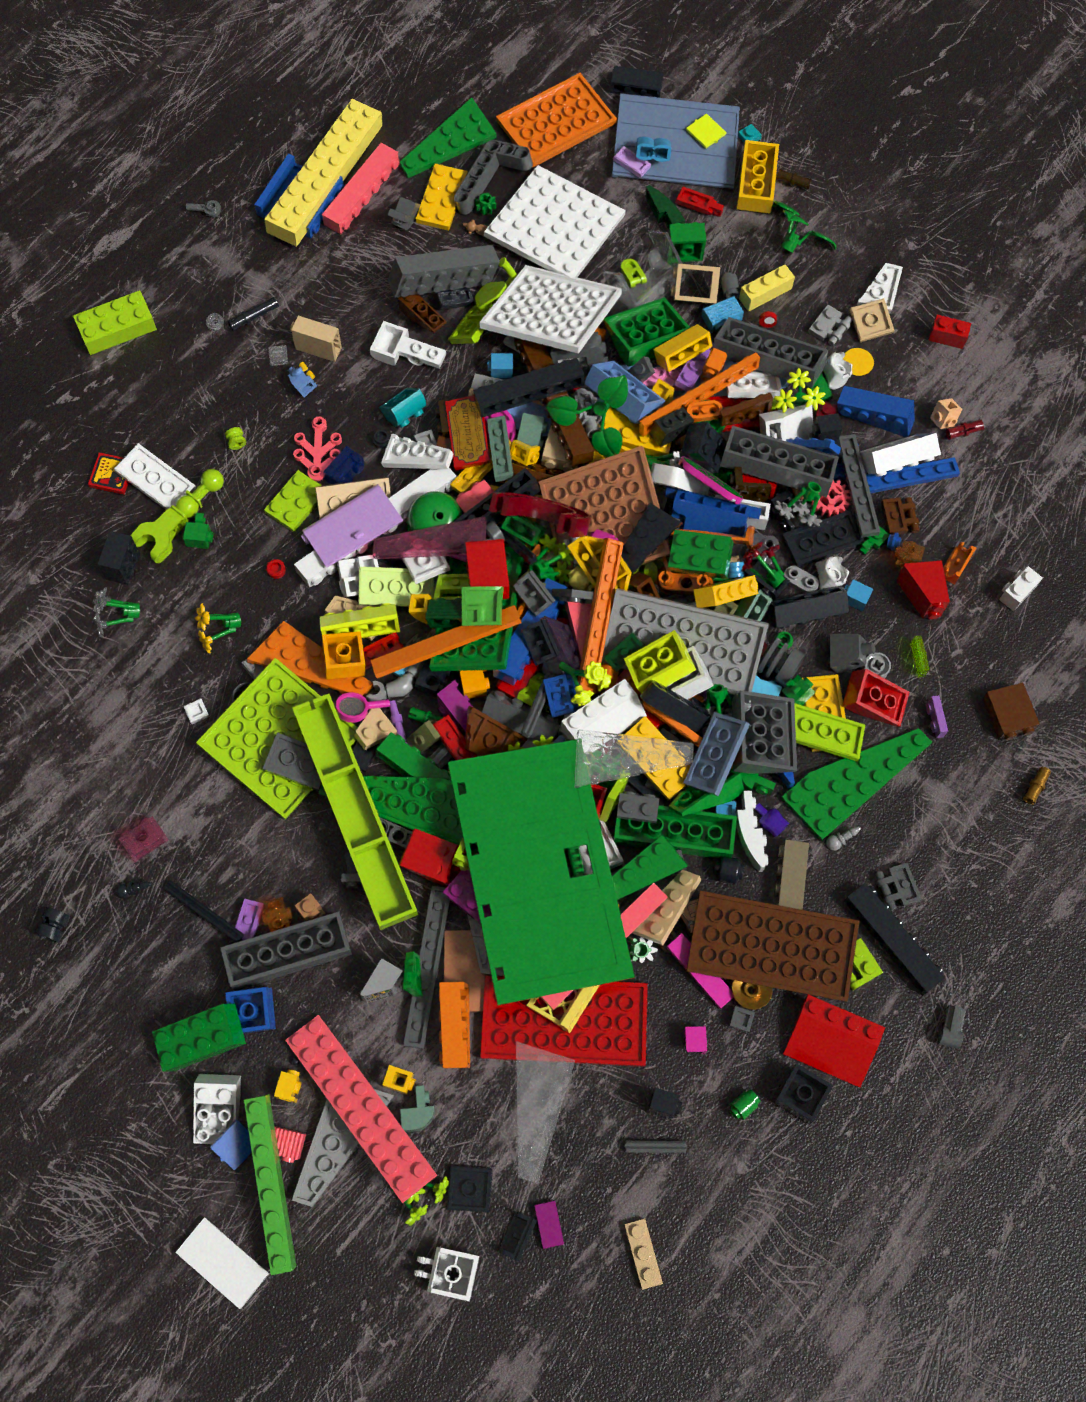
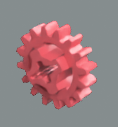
M833 480L827 497L820 496L821 498L817 503L815 511H822L821 516L827 513L828 518L831 517V514L835 516L839 512L844 513L848 509L851 500L849 490H845L847 485L841 486L840 480L837 483H834Z

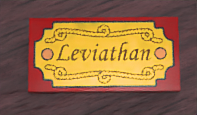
M474 395L445 401L455 470L491 463L485 417L481 418L474 402Z

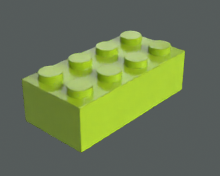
M140 290L73 315L90 355L157 330Z

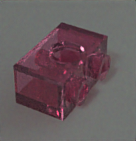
M153 816L143 819L137 827L126 830L122 837L119 838L134 862H137L169 840ZM147 834V838L144 841H139L141 835Z

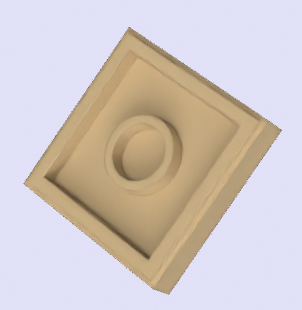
M884 298L850 308L859 342L894 333L893 324Z

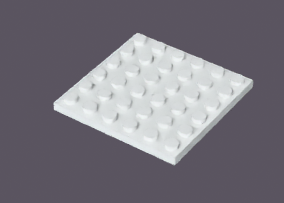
M538 165L484 231V237L549 271L568 277H578L625 216L626 210Z
M525 265L480 321V328L579 354L621 296L622 288L577 277H568L556 272Z

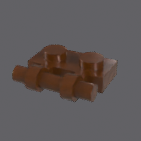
M911 497L905 498V504H902L901 498L882 500L881 505L889 534H906L908 526L911 527L912 533L919 532L918 525H920L919 518H916V505ZM904 512L908 513L909 518L905 519Z

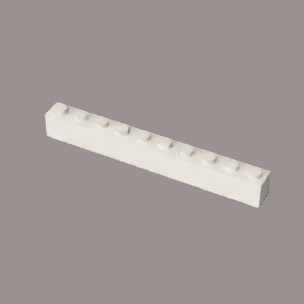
M450 468L430 469L388 499L403 519V522H406L408 510L416 498L430 491L444 493L452 491L453 489L450 484L455 480L456 475ZM396 525L395 527L391 528L383 534L386 535L388 532L391 533L395 531L398 525ZM380 536L340 560L353 559L358 553L365 552L368 546L378 542ZM315 550L294 564L296 572L309 588L313 585H318L324 577L332 575L338 569L337 562L326 568Z

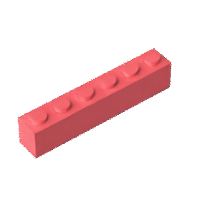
M383 143L379 144L322 214L325 226L339 234L348 229L351 221L359 215L363 206L369 203L372 195L378 192L381 184L387 181L390 173L398 167L399 157L396 150Z

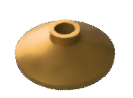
M733 981L732 994L739 1005L746 1009L756 1010L764 1007L770 1001L772 988ZM749 987L753 988L754 994L748 993L747 989Z

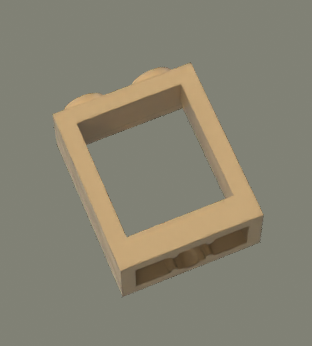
M677 264V267H674L673 278H676V283L672 285L671 296H674V300L717 303L720 267ZM682 269L712 272L709 298L679 296Z

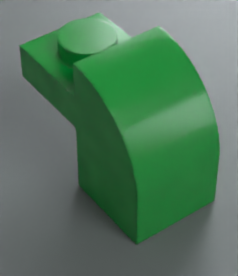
M739 772L741 773L744 791H751L754 788L759 794L771 796L776 783L758 776L759 773Z

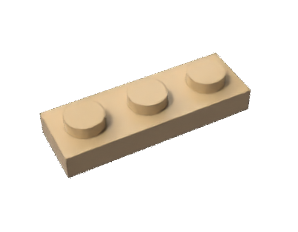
M642 1219L624 1224L641 1289L663 1284L646 1220Z

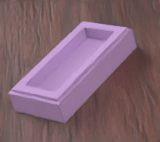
M625 146L613 158V161L639 178L651 167V163L638 159L636 154Z

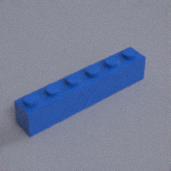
M546 578L544 582L546 583V589L551 595L552 589H567L566 586L549 578ZM552 596L556 601L536 617L528 608L521 620L522 623L518 625L511 637L507 667L504 670H493L494 677L513 686L517 680H521L524 674L523 669L526 665L529 666L532 661L521 630L543 619L546 620L550 629L552 620L557 619L560 613L559 608L561 605L566 604L565 601H559V597Z

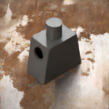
M830 634V668L837 674L865 666L866 655L875 653V644L873 642L866 643L860 634Z

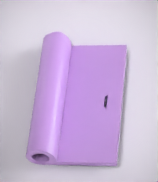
M377 484L303 529L301 537L306 545L310 543L327 568L403 522V519Z

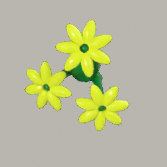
M798 368L796 374L789 372L792 378L787 380V383H793V389L798 387V393L790 397L792 390L785 393L781 389V396H774V399L779 401L775 408L782 406V412L785 413L787 406L794 409L797 406L805 405V407L813 405L814 410H817L818 404H825L820 399L825 396V393H818V386L813 391L807 388L808 395L803 393L802 388H805L804 382H810L811 379L806 377L809 374L808 371L801 374V370Z

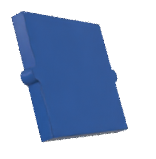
M237 1119L210 1146L220 1157V1160L222 1162L225 1161L234 1171L252 1153L249 1130Z

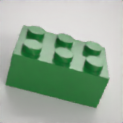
M674 530L668 568L671 572L692 575L703 574V576L705 574L708 577L727 579L734 544L732 537Z

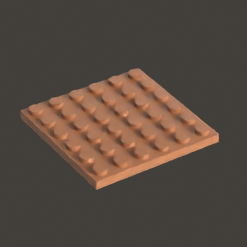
M643 446L539 481L544 499L578 508L592 516L588 536H590L591 532L599 529L613 534L615 538H618V541L624 543L623 546L649 504L652 503L660 508ZM549 522L553 538L556 537L555 544L564 543L563 540H569V544L572 543L568 533H557L558 524ZM664 540L657 547L658 549L645 559L643 564L670 556L669 540ZM571 561V565H567V569L572 571L575 568L574 561ZM564 580L565 586L567 588L571 587L569 583Z

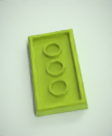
M794 703L796 743L850 760L858 761L860 759L865 724Z

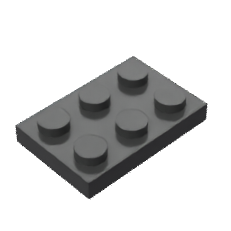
M277 733L263 770L318 791L321 780L306 743Z

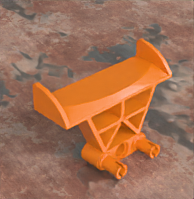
M749 525L745 537L708 531L675 530L732 537L734 544H746L748 549H752L755 527ZM674 531L669 538L673 539ZM662 558L666 573L662 571L659 574V584L667 593L694 595L693 589L715 584L712 578L705 574L703 576V574L692 575L671 572L668 568V558ZM692 581L691 587L683 588L684 582Z

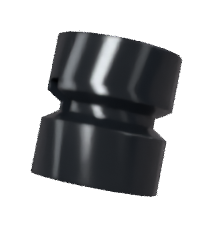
M45 907L41 916L43 922L38 923L34 934L48 941L59 943L63 935L62 928L67 926L70 916L59 910Z

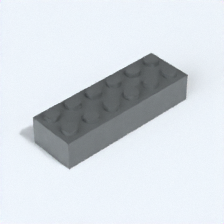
M493 245L395 257L388 277V283L394 297H407L409 295H422L430 292L484 286L492 282L500 261Z
M728 317L714 338V348L726 352L727 360L738 363L744 357L756 352L760 356L757 370L786 380L792 378L789 372L796 374L798 368H800L801 374L808 371L809 374L806 377L810 378L811 381L804 383L805 386L813 388L826 365L827 349Z
M732 426L720 466L732 470L734 466L742 467V473L799 490L803 487L806 488L809 482H815L821 486L819 495L827 497L839 457Z
M340 912L220 947L229 984L234 991L352 955Z

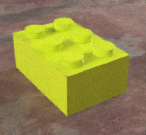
M675 630L624 658L634 684L641 694L652 680L667 687L696 670L684 641Z

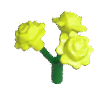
M591 661L585 670H576L564 662L559 664V669L571 675L576 686L574 688L576 694L571 699V702L578 704V706H585L591 702V696L594 693L591 690H583L582 686L578 683L577 675L588 679L589 684L594 683L597 685L598 692H601L603 688L607 689L611 683L610 678L612 676L607 674V669L601 667L600 662L595 663Z

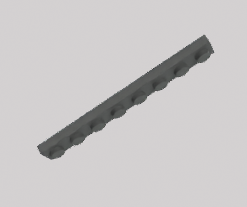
M432 886L419 955L423 996L414 997L412 995L403 1045L405 1047L425 1048L450 900L443 895V891L446 889L444 887Z

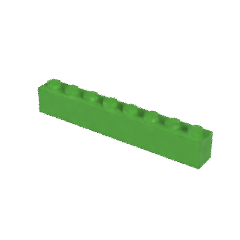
M267 1094L247 1098L244 1100L270 1272L271 1275L293 1271L296 1268L270 1095Z

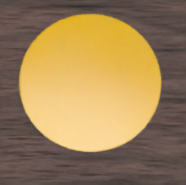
M861 348L848 350L843 360L852 364V374L856 376L868 374L874 366L872 355Z

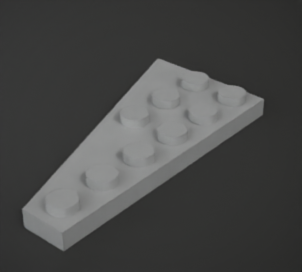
M374 1089L384 1104L388 1106L394 1095ZM328 1099L326 1100L292 1201L310 1207L316 1204L359 1145L357 1139Z

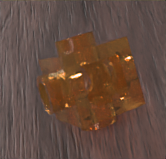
M903 541L902 545L897 546L894 557H897L895 564L903 568L905 563L921 562L925 547L917 545L913 541Z
M283 897L263 902L264 914H262L264 925L269 926L270 932L290 927L289 919L293 918L290 907H286Z

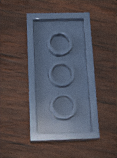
M714 712L683 783L689 787L719 796L750 724L746 721Z

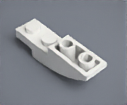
M744 791L741 796L742 810H737L735 814L737 816L736 827L747 857L758 872H763L765 866H768V855L764 854V846L767 844L766 835H763L762 828L754 829L757 828V816L753 815V809L756 808V799L752 797V791Z

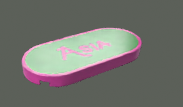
M682 456L678 461L679 465H683L682 467L685 471L727 500L732 501L735 499L734 503L740 504L744 499L736 490L692 460Z

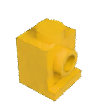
M389 1065L382 1085L384 1088L407 1095L408 1090L413 1091L416 1079L413 1078L414 1074L412 1072ZM399 1078L405 1080L403 1085L397 1084Z
M289 1069L287 1073L281 1071L274 1097L297 1103L298 1099L294 1096L299 1093L301 1088V1082L299 1081L300 1073Z

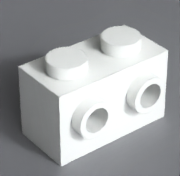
M1029 566L1024 571L1020 569L1013 577L1015 581L1012 584L1008 582L1002 589L1004 593L999 600L1012 611L1017 609L1043 579Z

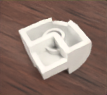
M376 554L337 561L340 576L339 585L344 597L358 595L359 567H379Z

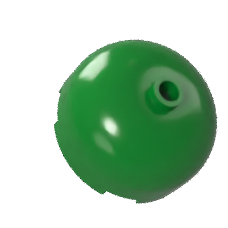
M440 491L426 492L412 502L406 517L407 528L411 536L428 542L435 540L438 545L442 546L437 534L461 517L463 512L457 501L449 494Z

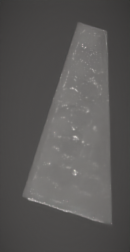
M579 729L577 731L574 788L637 776L647 772H656L666 768L671 769L690 765L693 763V743Z
M516 1041L518 1178L538 1184L575 1060Z

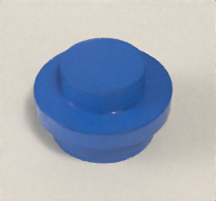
M899 533L890 534L887 542V548L895 551L901 544Z

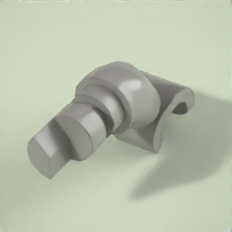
M416 663L409 666L406 674L386 683V686L379 681H373L374 689L379 691V693L365 696L367 702L386 700L387 695L389 698L407 695L413 689L414 680H417L423 665Z

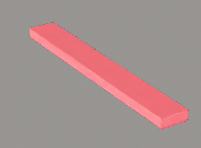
M655 883L621 914L626 938L668 898ZM572 991L540 998L554 1010Z

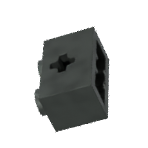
M682 407L656 420L650 435L662 447L686 435L689 424H693L694 419Z

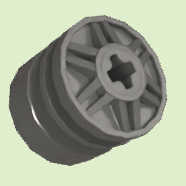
M777 637L763 654L757 672L762 674L766 667L769 668L765 676L769 678L773 672L777 673L774 682L785 688L787 686L786 683L793 678L806 654L796 648L789 654L786 653L788 643H785L779 649L782 640Z

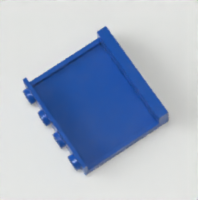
M288 154L254 204L258 216L262 218L267 217L303 167L295 163L293 155ZM342 176L339 177L307 226L306 237L312 238L314 233L319 231L320 224L323 221L322 214L345 187Z

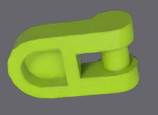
M626 259L621 263V273L626 279L629 288L636 287V284L639 283L641 285L647 283L646 275L635 260Z

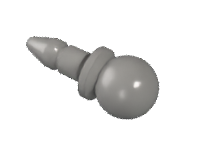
M861 827L851 828L842 835L838 832L837 836H829L826 840L828 849L832 851L840 849L842 844H846L845 840L855 836L861 830Z

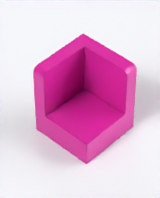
M706 1026L685 1027L683 1033L686 1040V1052L706 1054Z

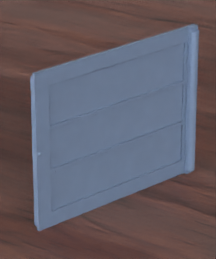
M620 93L614 156L623 146L636 154V140L639 137H649L653 140L657 138L668 139L671 142L672 149L669 161L646 160L651 163V167L641 178L614 161L612 177L618 178L620 176L734 189L740 107ZM705 114H708L727 132L717 143L712 144L707 149L686 131L688 126Z

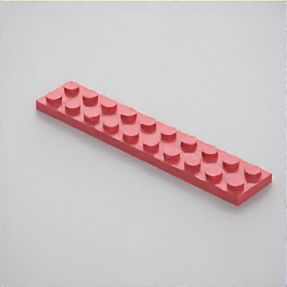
M319 1015L285 1040L402 1203L437 1176Z

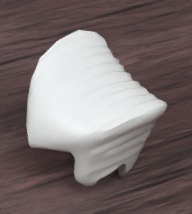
M834 352L827 357L826 365L823 369L828 386L832 390L845 385L852 375V364L843 360L845 357L844 352Z
M831 556L815 563L819 574V590L842 586L846 583L849 571L841 565L843 562L842 557Z

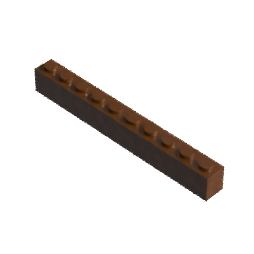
M513 337L515 348L520 351L521 361L526 364L527 373L554 365L546 345ZM567 391L540 399V403L545 406L547 418L551 420L553 432H557L558 443L560 446H563L565 458L567 461H570L571 466L575 467L593 462L594 449L578 414H576L577 418L573 424L562 426L553 420L547 410V404L554 398L569 396Z

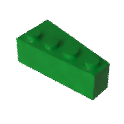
M663 834L612 875L617 900L688 867L686 861Z

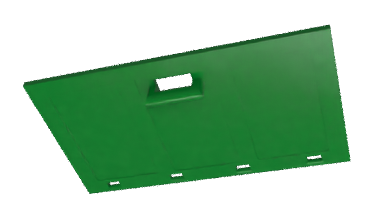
M576 739L448 762L497 1006L635 978L581 740ZM464 783L466 794L459 795L457 784ZM476 843L479 854L472 856L470 844ZM584 845L587 846L593 874L585 875L579 850L580 846ZM564 849L568 851L573 878L569 876ZM482 905H489L491 916L485 918ZM502 967L504 979L498 981L495 968Z

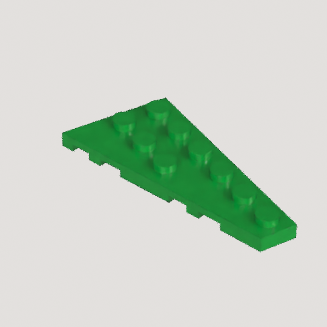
M470 98L405 156L399 164L406 177L410 178L434 167L435 164H441L497 138V135L474 99Z

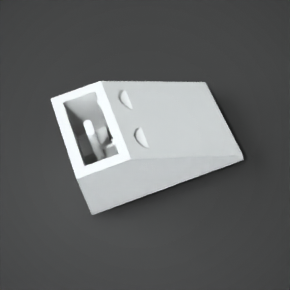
M805 405L797 406L794 409L787 408L785 413L782 410L759 414L760 434L783 441L794 439L795 437L809 440V434L812 433L813 425L812 405L809 407H805Z
M198 1075L194 1082L193 1143L213 1144L236 1119L238 1120L241 1093L240 1075Z

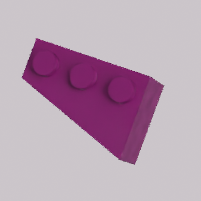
M454 680L437 693L439 707L437 709L443 717L450 716L466 739L467 710L469 706H473L468 702L470 700L468 696H463L457 689L458 683Z

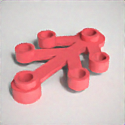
M315 417L312 420V428L315 431L314 447L305 439L303 433H296L294 436L295 443L301 445L314 457L313 463L309 461L302 449H296L293 452L294 459L300 461L308 469V476L316 482L323 480L326 475V469L341 459V452L338 449L331 450L336 445L342 443V437L339 433H333L331 440L322 447V432L327 429L326 420L322 417ZM330 451V457L321 463V458Z

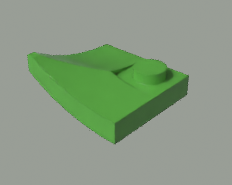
M462 587V626L502 625L504 587Z

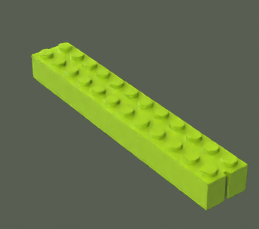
M326 694L313 699L314 710L311 709L309 701L292 707L378 926L380 930H383L417 916L418 912L331 696Z

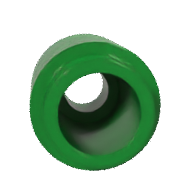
M749 1089L747 1092H742L729 1104L731 1108L729 1111L735 1119L745 1120L758 1108L760 1099Z

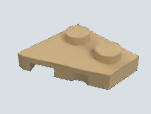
M375 708L369 711L355 731L354 737L363 749L366 750L383 742L391 732L396 735L397 730L380 708Z

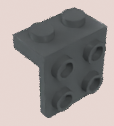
M629 791L624 792V794L620 793L617 818L656 823L659 798H655L651 794L638 796L636 793Z

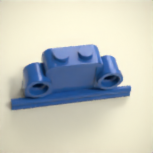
M668 486L665 497L674 499L671 516L680 519V522L683 524L679 529L708 531L743 537L747 528L748 517L759 519L762 510L761 508L735 504L732 501Z

